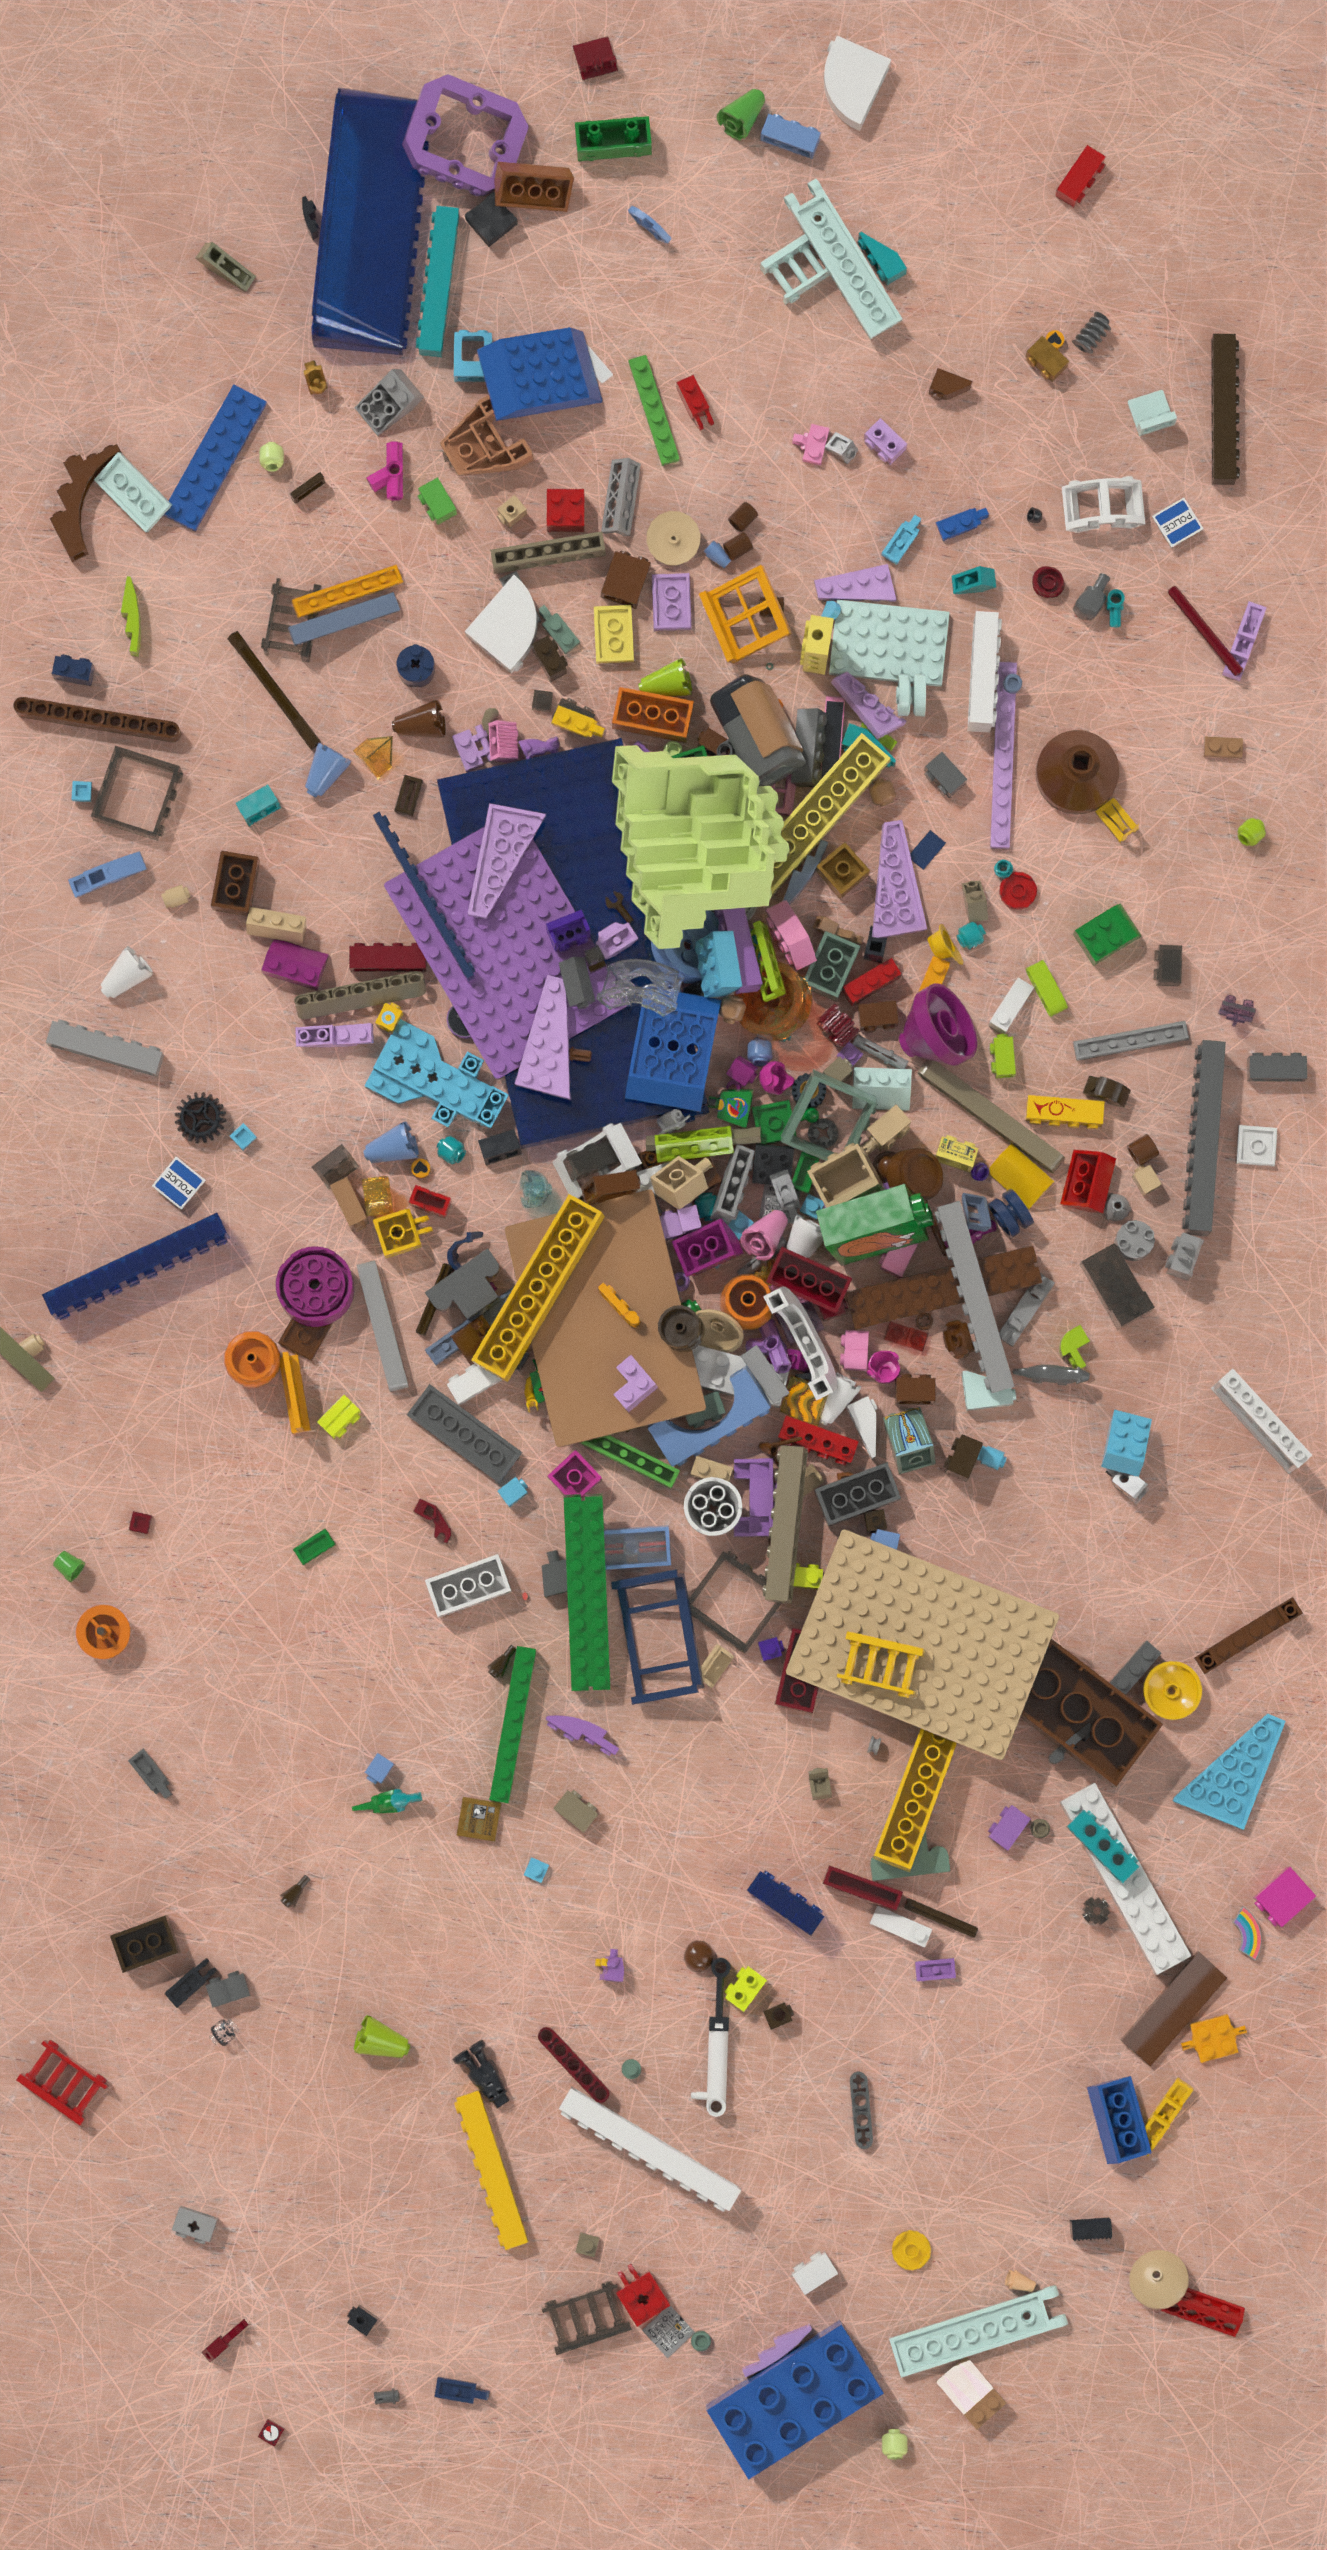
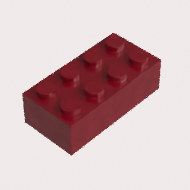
M792 1628L774 1705L812 1714L819 1687L786 1673L802 1631Z

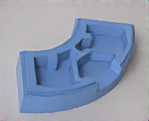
M634 206L628 209L629 214L637 224L647 229L658 241L669 243L672 238L655 220Z

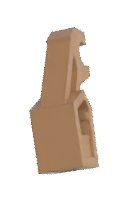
M817 916L812 927L822 934L827 931L855 944H862L864 939L863 936L855 935L853 931L839 928L838 923L825 916Z

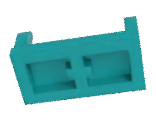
M268 784L235 803L248 827L281 808Z

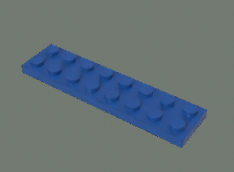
M233 384L169 499L172 506L163 516L196 532L267 405V401Z

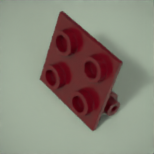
M608 36L572 46L582 81L618 71L616 57L613 54Z

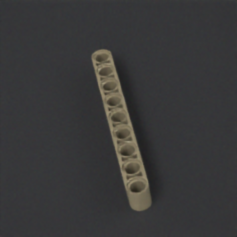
M926 1060L917 1072L920 1077L1049 1172L1054 1174L1065 1160V1157L1059 1151L938 1062Z

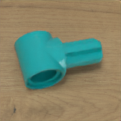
M1118 589L1110 591L1106 600L1107 610L1110 611V627L1113 628L1121 626V611L1124 610L1125 595ZM1118 597L1120 602L1113 603L1110 598Z

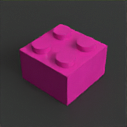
M576 1450L547 1476L563 1495L581 1494V1499L602 1480V1477Z

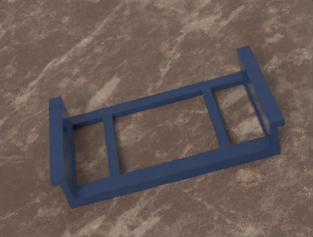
M678 1569L611 1582L612 1590H618L636 1696L631 1697L632 1705L699 1693L698 1689H703L704 1684L684 1573H678ZM674 1580L677 1599L629 1608L626 1589ZM679 1605L688 1660L640 1669L631 1614ZM689 1666L692 1680L691 1686L644 1694L641 1675Z

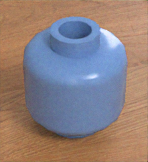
M755 1037L747 1045V1057L754 1066H765L772 1059V1044L770 1041L765 1040L764 1037Z

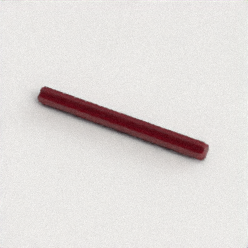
M1177 586L1171 587L1168 590L1170 597L1234 676L1240 675L1243 672L1242 666Z

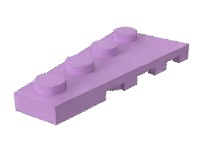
M888 564L814 580L818 600H883L896 602Z
M848 672L832 680V685L877 739L904 726L906 723L905 719L902 717L899 719L893 714V709L881 704L875 694H869L865 690L866 687Z

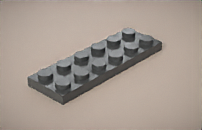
M430 1384L407 1413L408 1417L499 1484L523 1453Z

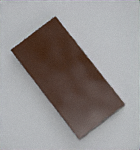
M313 1280L309 1287L315 1290L319 1287L320 1282ZM291 1318L278 1344L313 1361L333 1323L312 1327L302 1325Z

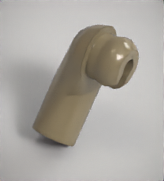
M496 708L487 709L482 718V725L488 737V723L493 722L499 715Z

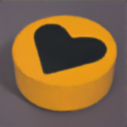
M1052 330L1046 335V339L1057 350L1063 346L1064 336L1060 331Z
M417 1159L411 1165L412 1174L417 1178H425L430 1173V1165L425 1159Z

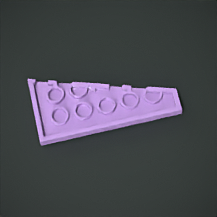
M489 803L468 916L488 918L546 814Z
M903 821L885 822L882 824L872 937L886 938L926 931V921Z
M547 975L515 1085L571 1100L567 995L563 979Z

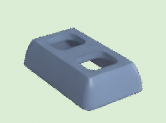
M963 1193L961 1202L968 1229L982 1232L987 1231L991 1227L986 1197ZM967 1206L976 1207L978 1213L969 1212ZM969 1219L979 1221L980 1223L970 1222Z

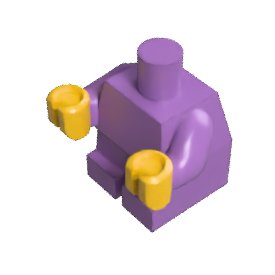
M610 1949V1956L595 1959V1966L603 1967V1974H600L599 1980L623 1982L624 1966L622 1958L618 1957V1949Z

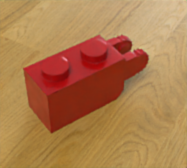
M694 374L676 382L677 392L691 420L695 421L700 431L704 429V425L700 420V417L704 415L710 426L714 425L713 418L709 412L710 407Z

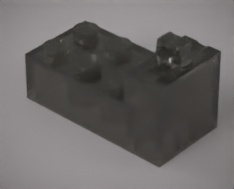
M1115 1243L1086 1258L1079 1264L1117 1331L1147 1315L1155 1308L1146 1291H1142Z

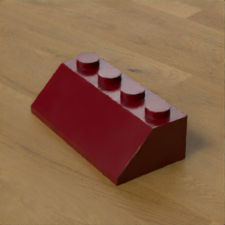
M781 1247L766 1282L779 1288L786 1287L794 1295L837 1314L852 1278Z

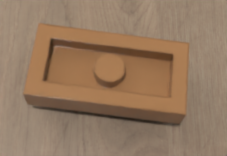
M1205 736L1204 757L1242 758L1243 738Z

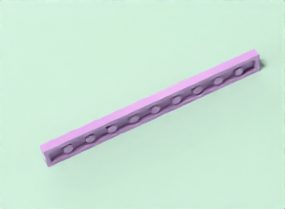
M999 662L997 672L999 680L996 690L998 698L994 738L990 848L995 849L1010 848L1016 693L1010 694L1006 692L1003 688V681L1007 675L1017 673V663Z

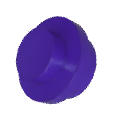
M983 1162L976 1163L971 1170V1177L976 1181H983L989 1175V1168Z

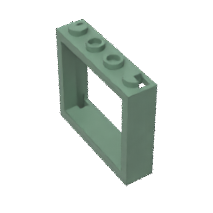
M813 1069L781 1134V1142L827 1161V1157L834 1152L794 1136L819 1082L867 1102L845 1147L852 1143L860 1145L862 1139L860 1136L863 1130H867L870 1124L868 1119L871 1114H875L878 1104L876 1096Z

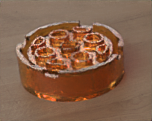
M778 962L786 994L768 1002L763 1001L760 989L757 992L740 994L735 992L734 994L743 998V1002L746 1004L743 1019L738 1022L756 1037L766 1041H779L790 1037L794 1031L804 1025L812 1008L810 985H808L800 973L782 962ZM764 968L762 976L767 979L766 970ZM769 985L766 990L768 995L773 993ZM779 999V1005L773 1008L771 1003Z

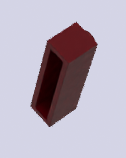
M354 943V946H349L350 972H427V960L417 943H411V946H403V943H392V946H384V943H373V946H365V943Z
M828 1865L822 1882L824 1885L896 1911L903 1894L902 1891Z

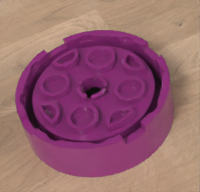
M312 1246L297 1250L280 1266L276 1276V1293L282 1308L290 1318L302 1325L319 1327L337 1321L347 1312L354 1298L355 1286L349 1266L336 1252L328 1248ZM312 1280L320 1282L319 1287L315 1290L309 1287V1283Z

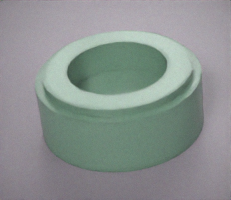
M697 2331L692 2335L691 2344L695 2350L705 2351L711 2344V2338L707 2332Z

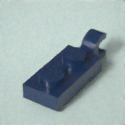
M438 2376L434 2397L473 2404L474 2398L488 2400L490 2391L476 2389L477 2383Z

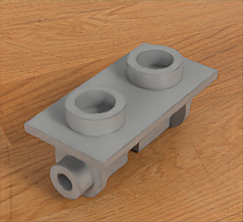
M675 1109L659 1116L657 1124L662 1131L658 1134L660 1135L665 1132L668 1134L674 1130L681 1129L686 1125L685 1121L690 1115L684 1117L681 1111Z

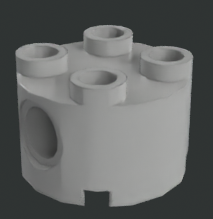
M1137 1220L1128 1221L1122 1225L1116 1233L1114 1240L1118 1254L1129 1261H1138L1145 1258L1152 1250L1155 1242L1154 1231L1150 1226Z

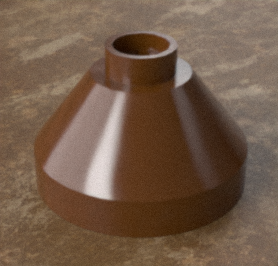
M1083 730L1061 733L1052 738L1040 753L1035 774L1037 786L1043 798L1059 811L1077 815L1093 812L1102 807L1115 791L1119 780L1117 756L1112 747L1103 738L1094 733ZM1079 760L1088 765L1087 770L1075 769L1073 767L1074 761Z

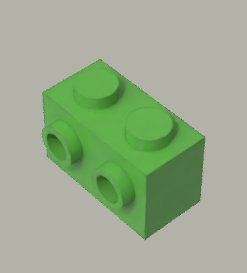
M438 477L418 488L419 495L417 497L422 506H427L428 511L426 512L431 521L435 520L436 524L439 525L457 515L456 507Z

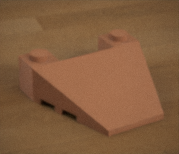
M489 395L480 399L475 404V407L463 417V420L440 442V446L458 476L518 470L534 461L533 453L524 438L506 448L491 423L495 420V415Z

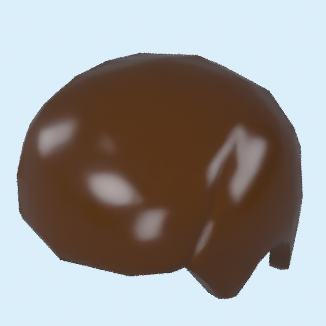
M696 1940L687 1946L684 1953V1962L687 1968L693 1972H703L711 1966L714 1952L708 1943Z

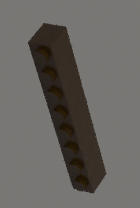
M1213 333L1211 339L1212 485H1234L1236 479H1239L1240 468L1236 467V460H1239L1240 450L1236 449V442H1239L1240 438L1239 431H1236V424H1239L1240 417L1239 413H1236V406H1239V395H1236V388H1239V376H1236V370H1239V358H1236V352L1239 351V340H1236V334Z

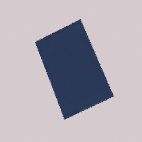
M930 830L910 853L911 860L924 870L946 842Z

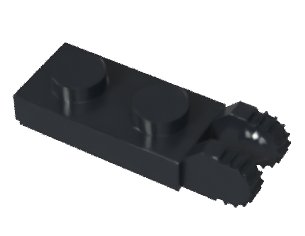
M208 1958L204 1959L196 1967H193L164 1993L176 2008L207 1982L206 1980L217 1971L215 1967L211 1968L204 1977L198 1972L208 1964Z

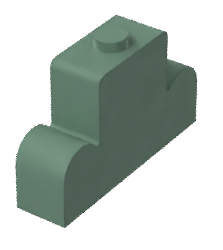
M926 1830L910 1872L873 1859L874 1856L870 1860L872 1881L950 1872L949 1856L945 1848L936 1846L928 1851Z

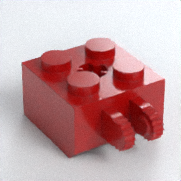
M629 2264L628 2269L635 2279L629 2283L624 2272L621 2270L617 2272L625 2286L617 2290L616 2294L638 2327L671 2305L650 2270L639 2276L633 2265ZM640 2294L643 2296L648 2295L649 2298H647L646 2303L638 2301Z

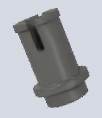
M392 2388L390 2391L374 2392L375 2404L392 2402L396 2404V2402L400 2401L399 2390Z

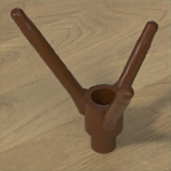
M802 1437L774 1443L760 1442L758 1447L763 1453L773 1458L774 1462L779 1466L776 1457L778 1447L801 1441Z

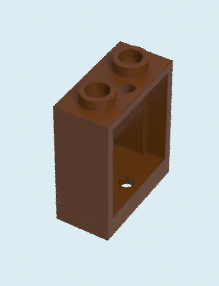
M636 1170L594 1176L581 1187L584 1202L592 1205L625 1195H633L640 1189L641 1180Z

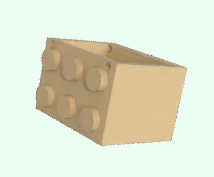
M858 1143L846 1146L844 1148L845 1151L839 1154H831L827 1157V1161L823 1163L817 1162L807 1171L826 1208L885 1189L865 1149Z

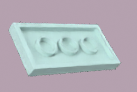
M120 452L113 457L94 479L145 532H149L172 506Z

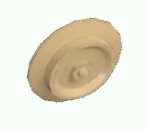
M668 511L659 514L651 522L647 530L646 542L650 553L656 560L666 565H680L688 562L696 554L700 546V531L697 523L689 515L680 511Z

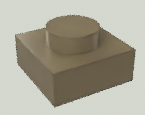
M580 2232L575 2252L595 2257L599 2237Z

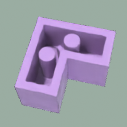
M688 1203L680 1210L677 1209L675 1213H673V1210L661 1213L660 1221L665 1241L680 1238L701 1228L696 1205L692 1206L691 1203Z
M632 1355L616 1367L628 1383L614 1394L628 1413L658 1388Z

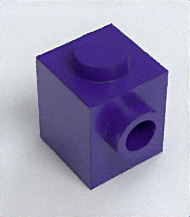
M777 1637L758 1642L763 1662L782 1657L781 1652H784L782 1640L778 1641Z

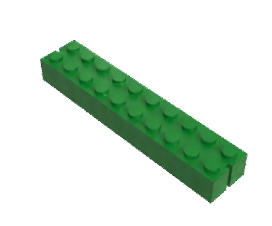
M603 1493L585 1494V1500H581V1494L564 1495L571 1691H589V1687L592 1686L593 1690H610Z

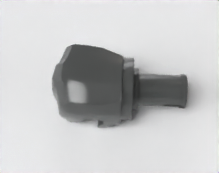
M1100 573L1094 586H1087L1077 599L1073 611L1080 619L1091 621L1101 610L1106 599L1103 591L1110 581V577L1106 574Z

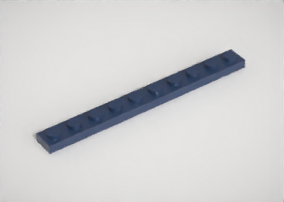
M377 812L373 815L377 826L468 982L475 979L473 973L476 971L472 963L466 962L464 949L461 945H456L454 940L457 938L452 929L448 930L445 926L447 923L443 913L439 914L436 907L438 905L433 896L429 898L426 893L428 887L423 880L419 881L417 877L419 872L415 865H410L407 858H409V855L405 848H400L398 835L395 831H390L388 826L391 824L386 815L382 816L380 812Z

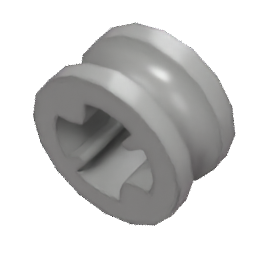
M874 1736L871 1737L867 1750L868 1753L874 1752V1755H877L881 1738L875 1739Z

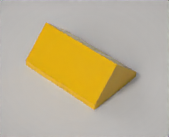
M1012 1143L989 1167V1175L1007 1191L1010 1188L1014 1190L1028 1210L1054 1183L1053 1179Z

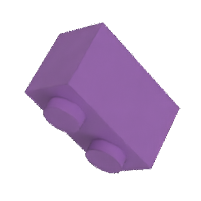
M1010 1805L1009 1808L1005 1806L999 1814L1002 1818L998 1823L994 1822L988 1830L990 1833L988 1837L1007 1851L1031 1820V1818L1013 1805Z

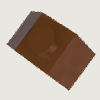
M937 368L929 394L936 400H949L970 391L973 381Z

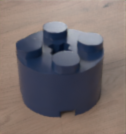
M414 644L403 649L398 655L396 661L397 671L404 684L410 687H424L432 681L435 674V663L428 649ZM414 664H415V665H418V664H419V668H418V669H417L416 667L413 668V665H414Z

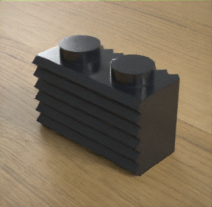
M1108 2217L1070 2220L1071 2238L1074 2241H1083L1084 2239L1096 2240V2238L1098 2240L1100 2238L1102 2240L1104 2238L1111 2239V2219Z

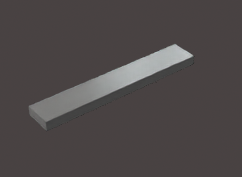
M1186 1021L1073 1041L1076 1061L1187 1041L1189 1036Z

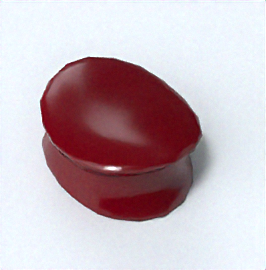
M1042 566L1034 572L1032 577L1033 589L1041 597L1055 598L1064 590L1063 576L1054 567Z

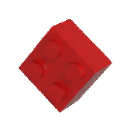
M547 489V532H585L584 489Z

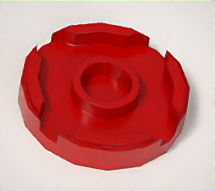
M1013 872L1009 877L1003 878L999 888V895L1001 901L1007 907L1014 910H1022L1028 908L1034 902L1037 896V886L1030 875L1024 872Z

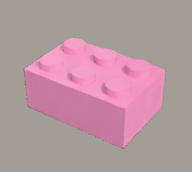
M787 900L766 909L768 915L766 921L770 929L772 928L770 933L774 941H779L777 944L780 951L786 953L785 958L788 964H793L797 971L817 961L810 938Z

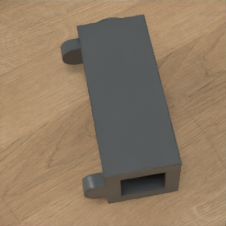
M572 957L559 962L569 1006L578 1007V1009L588 1008L589 1005L595 1002V997L585 957Z

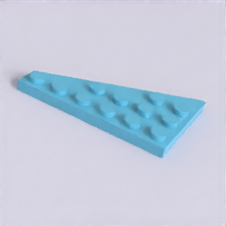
M1266 1714L1173 1797L1172 1801L1244 1830L1286 1721Z

